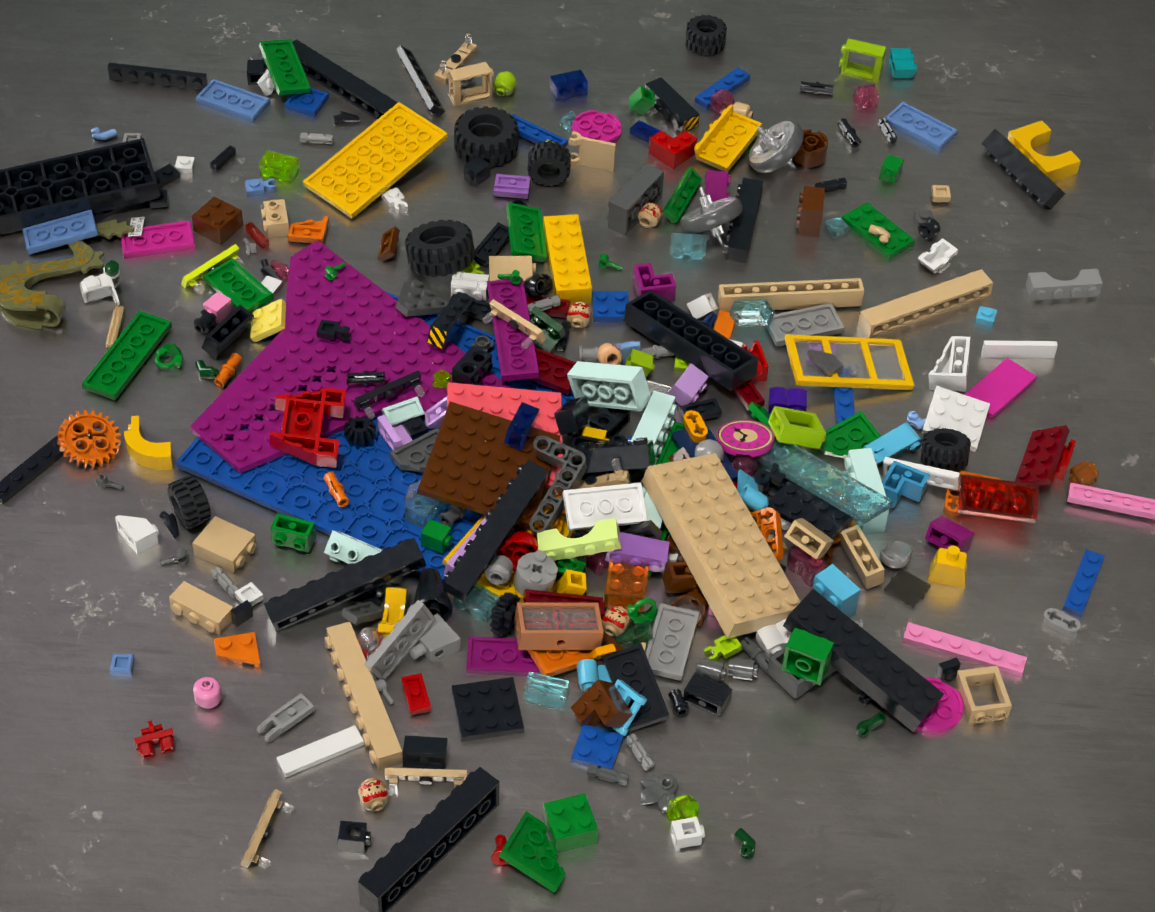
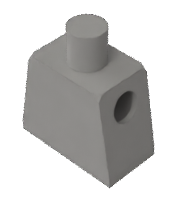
M437 613L434 615L436 620L409 653L413 659L424 655L429 662L433 663L461 651V638Z

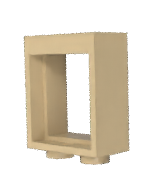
M487 62L449 70V97L454 106L492 97V90H494L492 77H494V72ZM482 76V85L461 90V81Z
M998 666L957 671L954 683L963 699L964 712L968 723H983L990 720L1000 721L1009 718L1012 705ZM994 685L1000 703L975 706L969 688Z

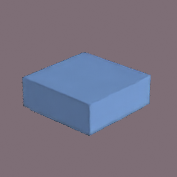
M113 654L110 674L132 676L134 654Z

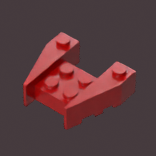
M322 388L320 391L310 392L309 390L296 395H277L275 397V410L284 411L281 433L270 432V446L316 466L336 468L339 440L321 438L324 416L343 418L346 390Z

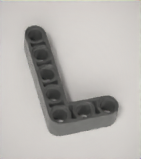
M539 436L534 440L536 456L540 460L561 470L530 520V530L536 538L537 533L553 529L565 508L563 495L558 498L554 496L562 494L564 490L576 489L587 471L586 458L582 452L547 436ZM542 446H546V447H547L546 449H543V450L540 449V447H542ZM559 454H564L563 457H556ZM576 462H582L580 465H574ZM566 478H572L570 481H564ZM547 510H553L550 514L545 513ZM538 526L544 527L541 530H535Z

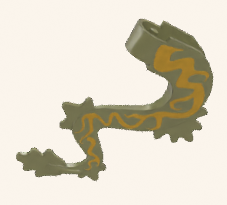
M117 219L96 225L98 235L107 239H111L114 235L123 237L124 234L134 231L132 226H128L127 221L118 223ZM80 240L67 244L74 254L69 259L34 264L27 260L22 265H18L16 261H12L10 265L0 264L1 313L7 320L20 327L42 330L43 326H57L66 309L65 302L56 295L47 294L46 291L30 290L31 286L45 278L73 273L79 270L86 274L90 269L103 268L104 263L100 259L104 257V252H94L90 246Z

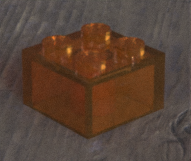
M609 562L604 593V607L609 609L620 606L628 611V604L634 606L636 602L646 598L649 567ZM642 605L638 612H644L645 605Z

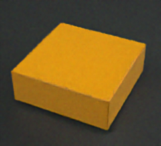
M614 644L597 647L589 654V657L593 660L602 659V656L614 653L616 651Z

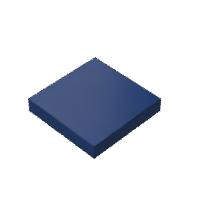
M311 88L310 93L292 94L284 106L285 109L315 117L329 99V93Z

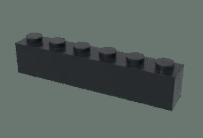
M994 129L981 143L985 147L984 151L990 157L994 155L996 157L994 161L1001 167L1004 165L1006 167L1005 171L1011 177L1015 175L1017 177L1015 181L1022 187L1025 185L1027 187L1026 191L1032 197L1036 195L1038 197L1036 201L1043 207L1047 205L1052 209L1066 194L998 130Z
M743 178L742 184H738L737 194L739 196L736 195V197L741 201L743 211L729 223V229L731 230L727 231L726 241L728 242H725L723 250L726 253V260L747 263L762 195V180Z

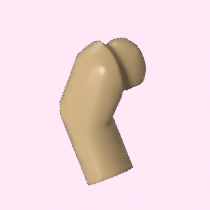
M871 224L869 233L880 236V242L888 243L891 234L884 228Z

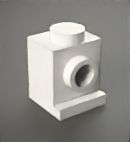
M697 817L671 821L670 834L675 851H680V848L701 845L702 838L705 837L703 825H699Z

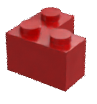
M659 131L649 140V154L674 170L695 155L694 147L697 143V138L687 131H683L675 138H672L663 131Z

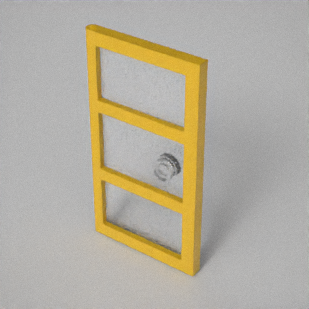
M785 334L784 340L795 382L798 386L913 390L914 388L911 372L901 340ZM812 349L833 354L844 365L843 370L828 376L807 355L808 350Z

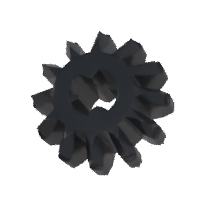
M356 415L354 419L349 418L348 422H345L344 437L349 444L354 443L355 447L361 444L364 447L365 443L371 444V441L375 439L376 425L371 418L366 419L365 415L362 417Z

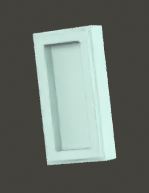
M418 396L382 409L383 415H385L392 426L425 414Z

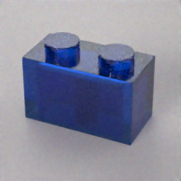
M582 70L550 76V90L556 101L587 95L588 81Z
M521 402L507 429L504 443L522 451L536 424L540 409Z

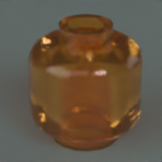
M1082 461L1070 469L1069 481L1070 483L1090 486L1097 482L1098 469L1092 462Z

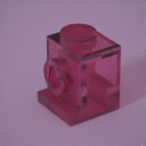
M606 552L586 555V566L598 577L602 576V571L605 568L608 569L613 565L609 561H604Z

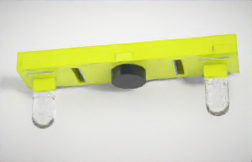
M236 244L184 276L181 285L184 288L194 286V291L198 295H202L204 290L196 281L201 279L204 274L232 258L243 268L245 267V263L237 255L240 248Z

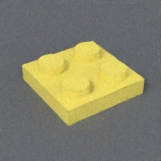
M279 299L252 312L254 318L251 322L250 339L254 343L285 329L286 302L283 299Z

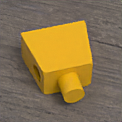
M950 546L948 549L939 548L930 563L927 581L965 589L967 554L960 552L957 546Z

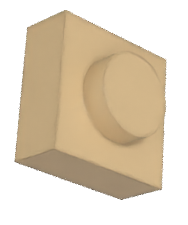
M932 185L933 202H950L949 186Z

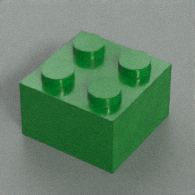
M794 628L785 646L781 671L821 685L830 666L834 642L813 635L805 630Z
M585 793L543 803V819L557 853L598 842V827Z

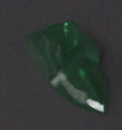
M649 620L625 630L622 635L617 636L614 640L619 644L633 643L637 645L641 642L646 643L653 639L652 624Z

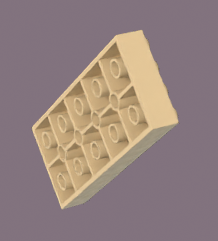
M713 453L648 466L642 483L726 637L731 638L756 632L765 626L787 619L788 615L801 601L717 454Z

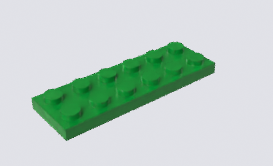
M139 311L83 381L82 389L116 400L171 329V321Z

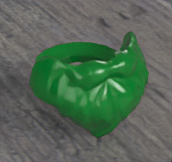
M173 343L164 345L155 352V364L159 368L169 369L176 366L179 369L183 362L182 351ZM165 356L174 357L170 363H161L159 361L160 358Z
M651 598L641 599L634 606L628 604V615L636 626L647 628L657 616V605ZM642 605H652L647 611L638 612Z

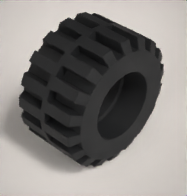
M711 15L691 18L687 23L685 41L688 49L699 55L719 53L720 50L724 49L726 43L727 27L725 22Z
M548 140V142L541 141V144L537 143L535 147L530 149L527 171L531 180L536 181L539 185H550L551 187L555 184L560 185L561 182H565L566 178L569 177L571 154L568 148H565V145Z
M937 428L928 431V433L924 434L920 458L922 464L954 472L964 470L969 461L970 439L967 435L954 429Z
M188 475L168 484L167 492L170 504L183 527L190 529L211 519V509L207 496L201 484L193 475Z

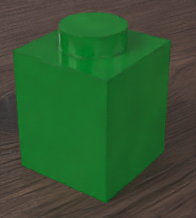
M640 86L629 97L630 110L644 115L655 105L654 91Z
M888 154L881 166L879 179L895 184L902 173L904 159Z
M430 519L421 532V546L443 554L445 549L449 548L452 544L451 527Z

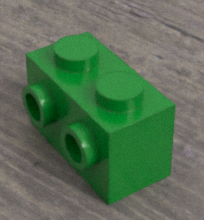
M277 513L270 527L271 541L278 546L310 552L316 539L315 522Z

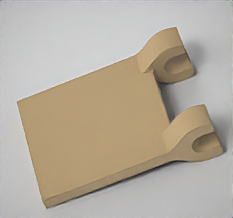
M572 132L569 145H580L579 154L571 153V166L585 165L614 172L615 143L586 138L578 132Z

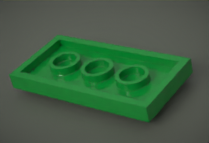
M292 40L260 41L259 48L278 96L310 93V84Z
M508 202L506 212L511 255L532 256L534 261L545 262L547 251L541 209Z
M868 202L842 216L841 221L889 260L915 244V239ZM871 224L882 227L891 234L888 243L880 242V236L869 233Z
M233 258L203 275L204 281L216 292L218 291L232 299V306L235 309L241 305L251 313L274 299L273 293Z

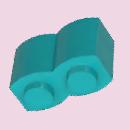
M890 48L889 63L893 78H913L914 73L917 72V64L914 63V53H911V49Z

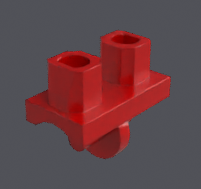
M152 720L147 721L148 728L141 729L142 736L134 738L136 750L139 749L142 758L154 755L152 745L160 743L162 753L173 750V729L163 730L162 724L153 726Z

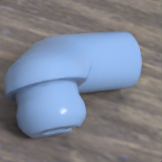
M98 127L91 129V136L97 140L106 141L117 137L115 129L106 132H100Z
M910 411L907 416L908 423L917 429H923L926 418L921 419L916 411Z

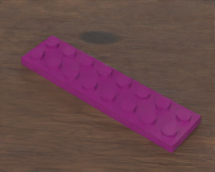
M521 278L519 284L511 283L510 279L487 281L489 302L494 299L530 322L523 278ZM491 314L501 380L513 381L539 378L534 340L530 339L521 330H514L502 318Z

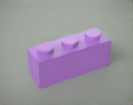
M620 532L622 549L612 552L606 551L604 561H609L613 564H624L633 568L663 572L667 564L670 542Z

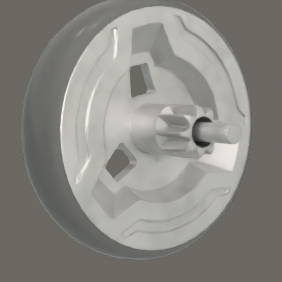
M791 120L779 122L768 130H763L758 125L756 128L760 132V136L749 152L748 161L750 166L756 172L762 174L773 172L785 164H789L791 168H794L795 165L791 161L792 157L798 152L804 140V132L801 126Z
M703 186L699 187L701 207L692 210L680 219L681 229L686 234L711 230L712 236H717L720 245L724 244L721 236L724 233L722 225L742 213V203L737 197H728L712 202L710 194H705Z

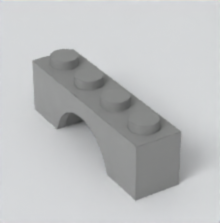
M1098 269L1080 270L1079 275L1075 279L1069 281L1054 279L1046 272L1028 273L1025 286L1031 301L1100 296L1103 282Z

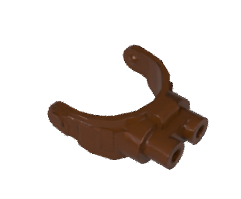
M694 588L692 592L678 597L671 606L691 605L696 607L702 614L701 619L697 623V627L701 628L705 619V609L708 606V602L704 595Z

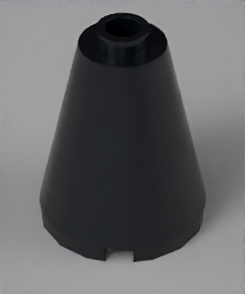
M427 568L420 573L413 604L417 600L421 601L433 616L438 613L446 622L452 617L453 606L448 593L443 590L444 583L439 571Z

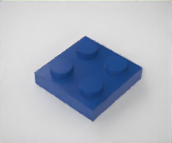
M592 291L593 322H624L625 305L629 302L628 291Z
M583 724L571 756V763L585 767L595 764L598 765V768L602 766L613 769L624 735Z

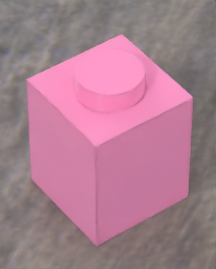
M218 291L203 303V307L207 312L215 314L217 324H220L233 312L232 299Z

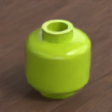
M508 71L499 73L493 82L496 94L501 97L510 96L517 84L515 76Z

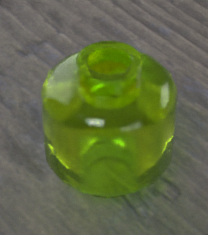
M687 794L671 799L666 809L669 821L698 817L699 813L698 802Z

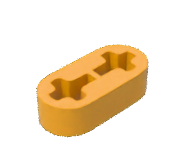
M693 410L687 411L684 414L683 424L690 439L696 443L706 440L708 429L701 415Z

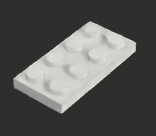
M641 483L571 489L562 492L568 531L592 529L596 521L616 518L618 526L640 524L648 521Z

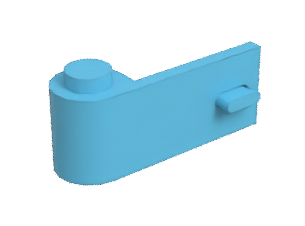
M904 423L864 446V449L871 448L875 462L880 464L884 461L885 457L890 458L904 449L908 452H916L922 446V439L909 423Z
M740 469L738 471L737 491L745 505L753 511L767 508L768 497L758 491V483L755 482L754 478Z
M585 659L577 663L579 688L584 690V692L598 679L611 683L605 665H597V661L593 659Z

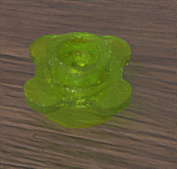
M444 370L437 371L433 374L434 382H432V386L435 388H447L448 382L450 383L451 374Z

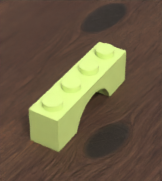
M616 518L596 521L593 529L580 538H567L561 535L557 528L537 533L538 550L544 551L553 561L622 549L620 529Z

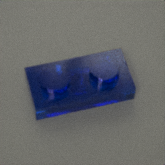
M639 120L630 128L629 134L649 143L650 138L661 130Z

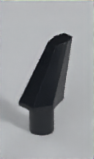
M340 111L338 115L332 116L334 123L338 121L343 123L360 122L357 115Z
M262 259L260 261L262 265L260 271L265 275L281 280L273 266L269 265L268 260Z
M162 511L159 517L164 520V524L176 539L179 535L176 516L173 513L169 515L167 512Z

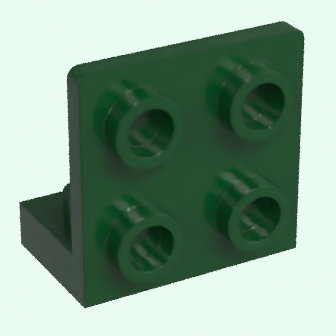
M534 306L530 311L533 317L530 323L543 330L546 338L542 344L535 340L534 346L551 352L565 336L564 327Z

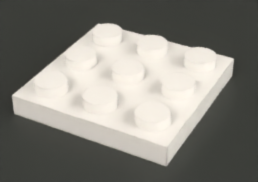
M936 386L921 434L928 433V431L937 428L954 429L967 435L971 442L970 451L976 452L990 403Z

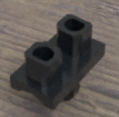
M773 463L770 472L762 469L758 470L754 475L755 482L763 486L762 493L767 497L770 495L774 496L783 487L782 485L786 480V475L778 471L779 465Z

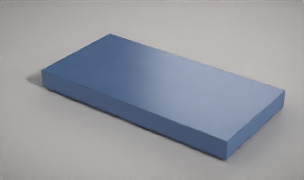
M212 79L196 97L197 103L250 122H254L271 103L269 98L216 79Z
M905 102L899 104L886 116L890 126L937 151H940L958 133L957 129Z
M92 210L23 228L29 255L98 235Z

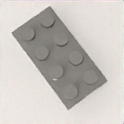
M832 303L764 316L763 321L776 347L786 345L784 340L785 334L831 336L844 333L845 329Z
M419 600L412 604L402 620L395 624L393 631L381 641L378 649L369 655L364 665L378 680H386L436 620L425 604Z
M660 603L646 650V656L654 675L682 681L700 612Z

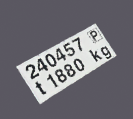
M145 217L131 218L130 226L133 227L134 231L129 233L128 237L142 235Z

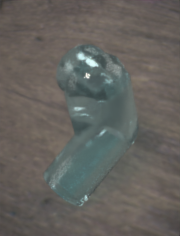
M570 111L560 118V126L564 130H568L572 127L570 121L576 117V114Z

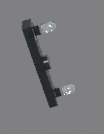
M415 371L356 397L354 401L356 410L365 409L364 412L368 418L373 419L375 413L370 407L371 404L384 398L391 399L396 393L412 386L415 387L414 390L417 395L423 397L425 392L419 384L421 374L419 371Z

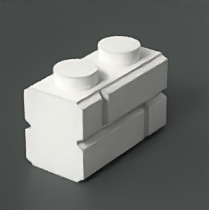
M456 272L452 276L451 297L453 294L461 292L468 294L470 297L475 298V300L487 301V281H489V275Z

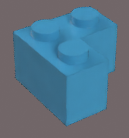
M893 461L882 481L889 506L895 508L901 495L920 502L927 489L930 474Z

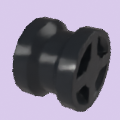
M932 218L928 219L918 228L920 236L925 240H930L941 230L939 223Z

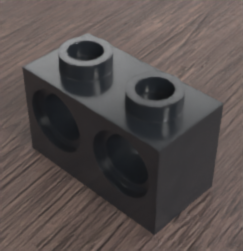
M472 346L452 368V381L460 384L478 385L485 374L492 370V354Z
M602 407L597 415L592 416L589 425L592 428L606 430L607 439H609L611 436L618 434L630 422L631 410Z

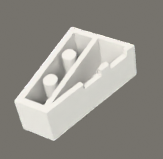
M952 336L941 358L936 361V366L929 373V390H935L936 386H940L952 391L966 392L971 353L970 337Z

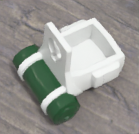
M110 260L105 265L103 274L96 277L92 275L83 279L80 283V289L84 303L112 295L115 306H120L115 290L121 283L119 276L120 267L116 261Z

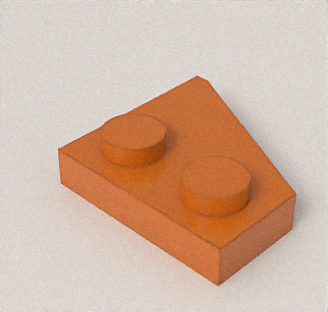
M324 216L323 220L316 222L310 219L304 222L292 223L288 232V241L314 243L318 240L323 244L329 224V216Z
M255 632L214 638L217 660L231 661L239 665L248 663L254 665V668H261Z

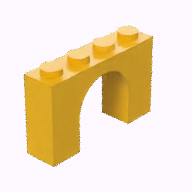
M1043 121L1009 131L1007 139L1053 182L1078 173L1081 161L1072 151L1056 156H1044L1033 150L1035 147L1049 143L1052 130Z

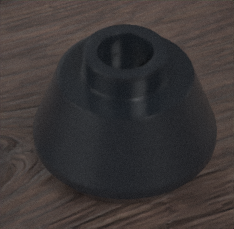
M541 274L528 277L524 282L525 292L534 298H541L547 290L545 278Z

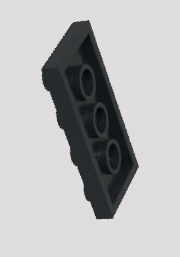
M790 481L768 501L767 508L771 507L778 511L781 518L791 524L796 519H805L833 540L853 520V514Z
M641 643L602 656L611 683L615 684L617 679L623 680L647 699L646 703L641 705L628 727L630 732L670 718ZM631 699L630 703L628 704L629 709L634 703L633 699Z

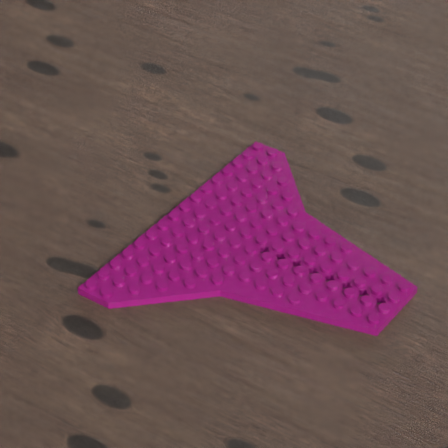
M317 240L290 257L285 329L271 341L190 426V430L235 470L243 473L288 454L270 446V432L281 433L284 411H270L275 408V397L277 395L302 394L303 391H300L301 389L310 390V392L320 391L322 388L346 390L343 418L323 417L321 438H327L343 431L345 422H348L349 418L354 419L356 415L358 417L365 415L366 419H372L382 415L383 408L417 396L423 411H427L447 397L448 382L455 383L452 381V368L466 353L451 341L444 350L428 344L427 338L430 325L418 316L406 317L396 309V299ZM344 262L346 266L337 271L336 278L328 280L325 276L327 273L326 267L331 266L333 268ZM321 320L340 322V326L350 327V340L343 341L337 336L335 340L317 338L316 331ZM364 371L385 372L386 382L385 384L375 383L364 386V384L347 385L346 378L348 377L346 375L347 373H363ZM415 371L420 372V385L402 390L391 399L384 398L377 401L368 408L356 410L354 406L356 397ZM491 372L486 373L478 384L481 386L511 388Z

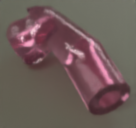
M273 259L270 265L278 271L277 275L281 279L288 278V265Z

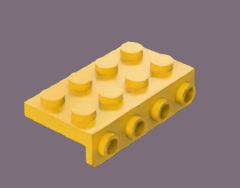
M729 105L722 111L718 120L714 121L710 130L705 132L701 141L696 143L694 147L696 160L719 170L729 171L758 135L759 131L756 127L760 125L763 128V124L734 112V107Z

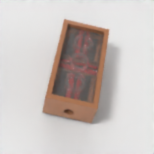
M517 602L514 621L518 650H594L597 647H601L604 632L598 603Z

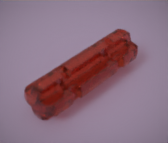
M249 222L245 224V230L259 243L258 245L261 248L269 246V240L254 223Z

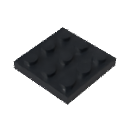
M513 677L452 685V695L461 742L524 733V725Z

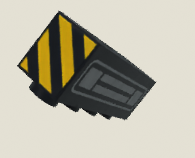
M662 77L645 84V88L654 91L655 109L660 111L681 133L699 127L700 114Z
M458 292L431 324L427 343L444 350L471 316L475 298L470 297L466 293Z

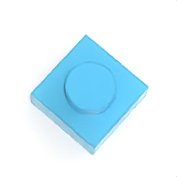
M980 306L975 323L993 327L997 310Z

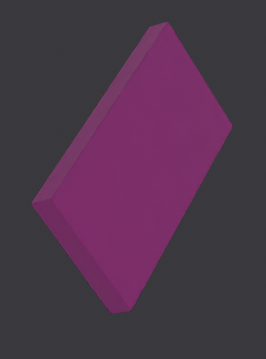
M469 636L466 674L543 677L527 650H518L517 638Z

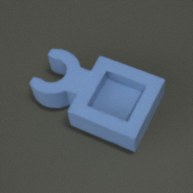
M262 178L245 180L247 197L265 195L264 191L276 192L275 179H268L266 181H262Z

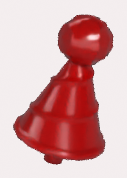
M499 834L495 838L497 847L491 856V861L496 865L503 866L509 864L499 857L500 852L505 846L506 837Z

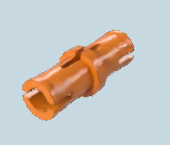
M233 353L228 362L222 365L220 373L214 379L216 386L223 388L229 378L234 376L236 368L243 360L239 354Z
M334 472L326 473L323 479L329 487L330 495L334 496L339 507L347 506L349 499L344 492L343 484L339 483Z

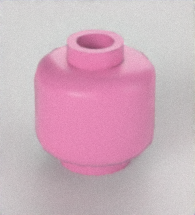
M204 677L194 684L193 693L198 706L213 708L219 704L222 693L220 683L216 679Z

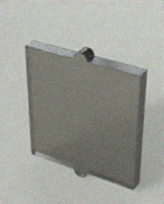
M901 568L894 577H891V581L884 588V591L914 608L921 599H924L931 585Z

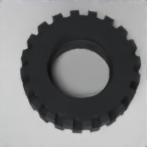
M483 106V108L475 107L473 110H467L455 122L454 148L457 155L466 163L479 156L490 163V168L496 165L501 166L504 162L507 163L515 156L518 150L519 128L517 122L511 114H507L503 109L498 110L497 107L488 108V106ZM482 136H490L491 138H482Z
M438 220L421 224L418 228L415 227L412 232H409L405 239V248L410 268L417 274H422L426 277H443L448 274H456V272L470 266L475 258L472 231L466 224L460 221Z

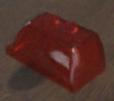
M961 475L957 513L991 520L1036 523L1039 485Z

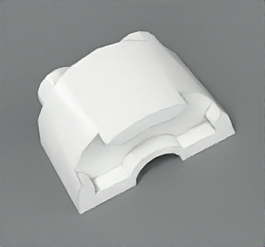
M942 238L931 246V252L922 253L918 261L936 274L938 272L941 274L951 266L949 262L954 255L957 256L958 249Z

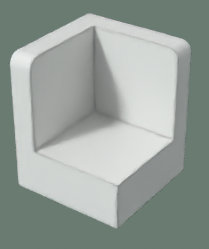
M711 293L687 303L692 316L696 319L718 309Z

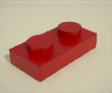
M422 673L401 677L410 715L430 712L431 705Z

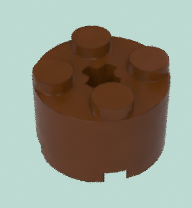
M811 129L803 130V143L798 152L793 156V159L802 165L804 169L817 167L826 161L828 138L820 131L815 133L811 132Z

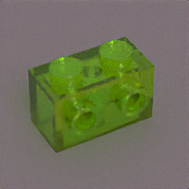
M267 150L259 162L260 176L292 184L300 172L299 158Z

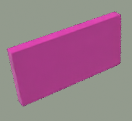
M190 220L143 227L141 236L128 237L129 233H126L121 237L124 259L195 249Z
M1006 358L964 395L990 403L987 417L993 419L1036 381L1037 376L1009 358Z

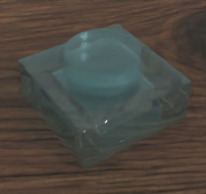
M840 216L825 222V228L833 237L849 232V226Z

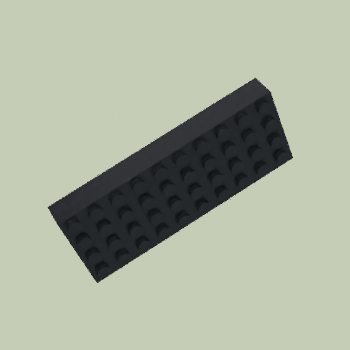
M144 138L1 169L0 235L88 210L96 213L159 199V188Z

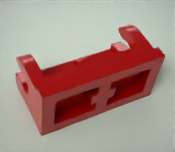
M759 340L753 342L751 349H747L745 343L742 348L759 358L757 374L750 379L751 382L767 381L769 366Z
M1071 439L1068 446L1064 445L1053 478L1064 480L1075 447V440Z

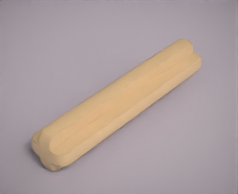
M116 305L114 308L106 340V347L108 349L119 337L125 313L124 306Z

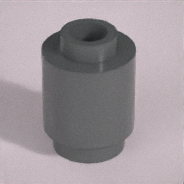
M705 658L704 660L699 659L695 673L705 674L711 680L719 683L720 680L725 679L727 668H724V663Z
M743 658L730 659L728 675L737 679L753 681V677L758 676L759 665L755 664V660Z

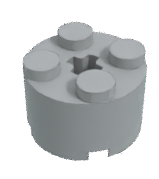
M540 550L522 556L518 560L514 576V587L517 592L522 596L525 589L551 592L558 572L555 562L544 551Z

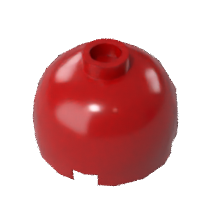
M524 531L513 533L504 542L500 553L512 561L514 565L513 570L516 571L518 560L522 556L538 551V539L531 533Z

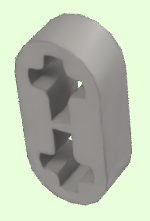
M1055 608L1047 609L1042 619L1046 627L1066 637L1077 636L1081 626L1079 620Z

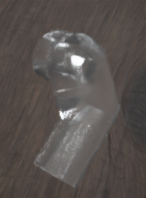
M420 481L408 487L404 498L407 504H412L415 496L420 495L417 494Z

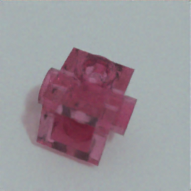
M875 84L856 86L853 102L856 103L858 110L878 108L880 95Z

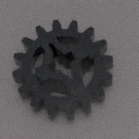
M505 592L504 596L501 595L500 600L496 602V606H493L492 616L490 617L492 619L490 631L493 634L506 637L507 633L510 634L511 629L515 627L516 606L520 600L518 595Z

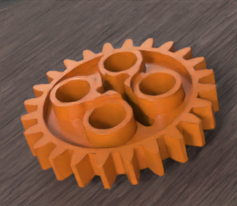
M84 410V413L81 415L79 411H76V417L70 414L69 420L64 419L63 425H60L57 435V444L60 445L59 451H65L64 458L70 456V463L76 460V466L84 463V468H87V465L91 464V467L94 469L95 464L98 463L102 467L103 461L109 464L110 458L114 459L116 453L119 452V446L121 445V433H118L119 427H114L115 421L108 422L109 416L103 418L102 412L95 415L94 410L91 411V414Z

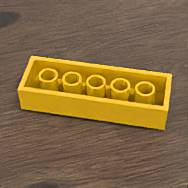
M579 215L543 216L545 244L554 296L558 295L560 299L570 300V305L575 302L591 304L592 285Z

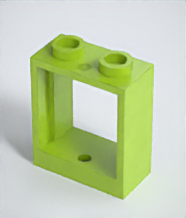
M848 38L846 45L843 44L841 54H843L839 62L841 74L879 82L886 47ZM850 51L876 57L875 66L870 67L849 62Z
M774 406L768 423L778 442L820 449L822 442L826 439V432L816 413Z

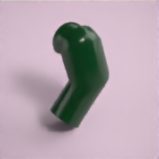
M198 360L195 363L199 375L204 379H215L220 373L218 369L206 366L203 360Z
M878 712L873 717L859 722L856 727L858 735L861 737L867 736L870 731L886 720L885 715L882 712Z
M740 828L735 832L734 836L742 843L740 848L741 855L744 858H750L755 853L756 842L747 832Z

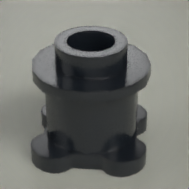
M203 309L201 311L202 316L194 320V328L199 333L207 334L210 327L215 328L218 326L216 323L217 317L215 314Z

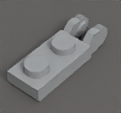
M299 694L270 714L269 718L257 726V732L263 734L274 725L275 727L265 736V740L270 743L277 739L281 733L283 734L313 713L315 706L303 694Z

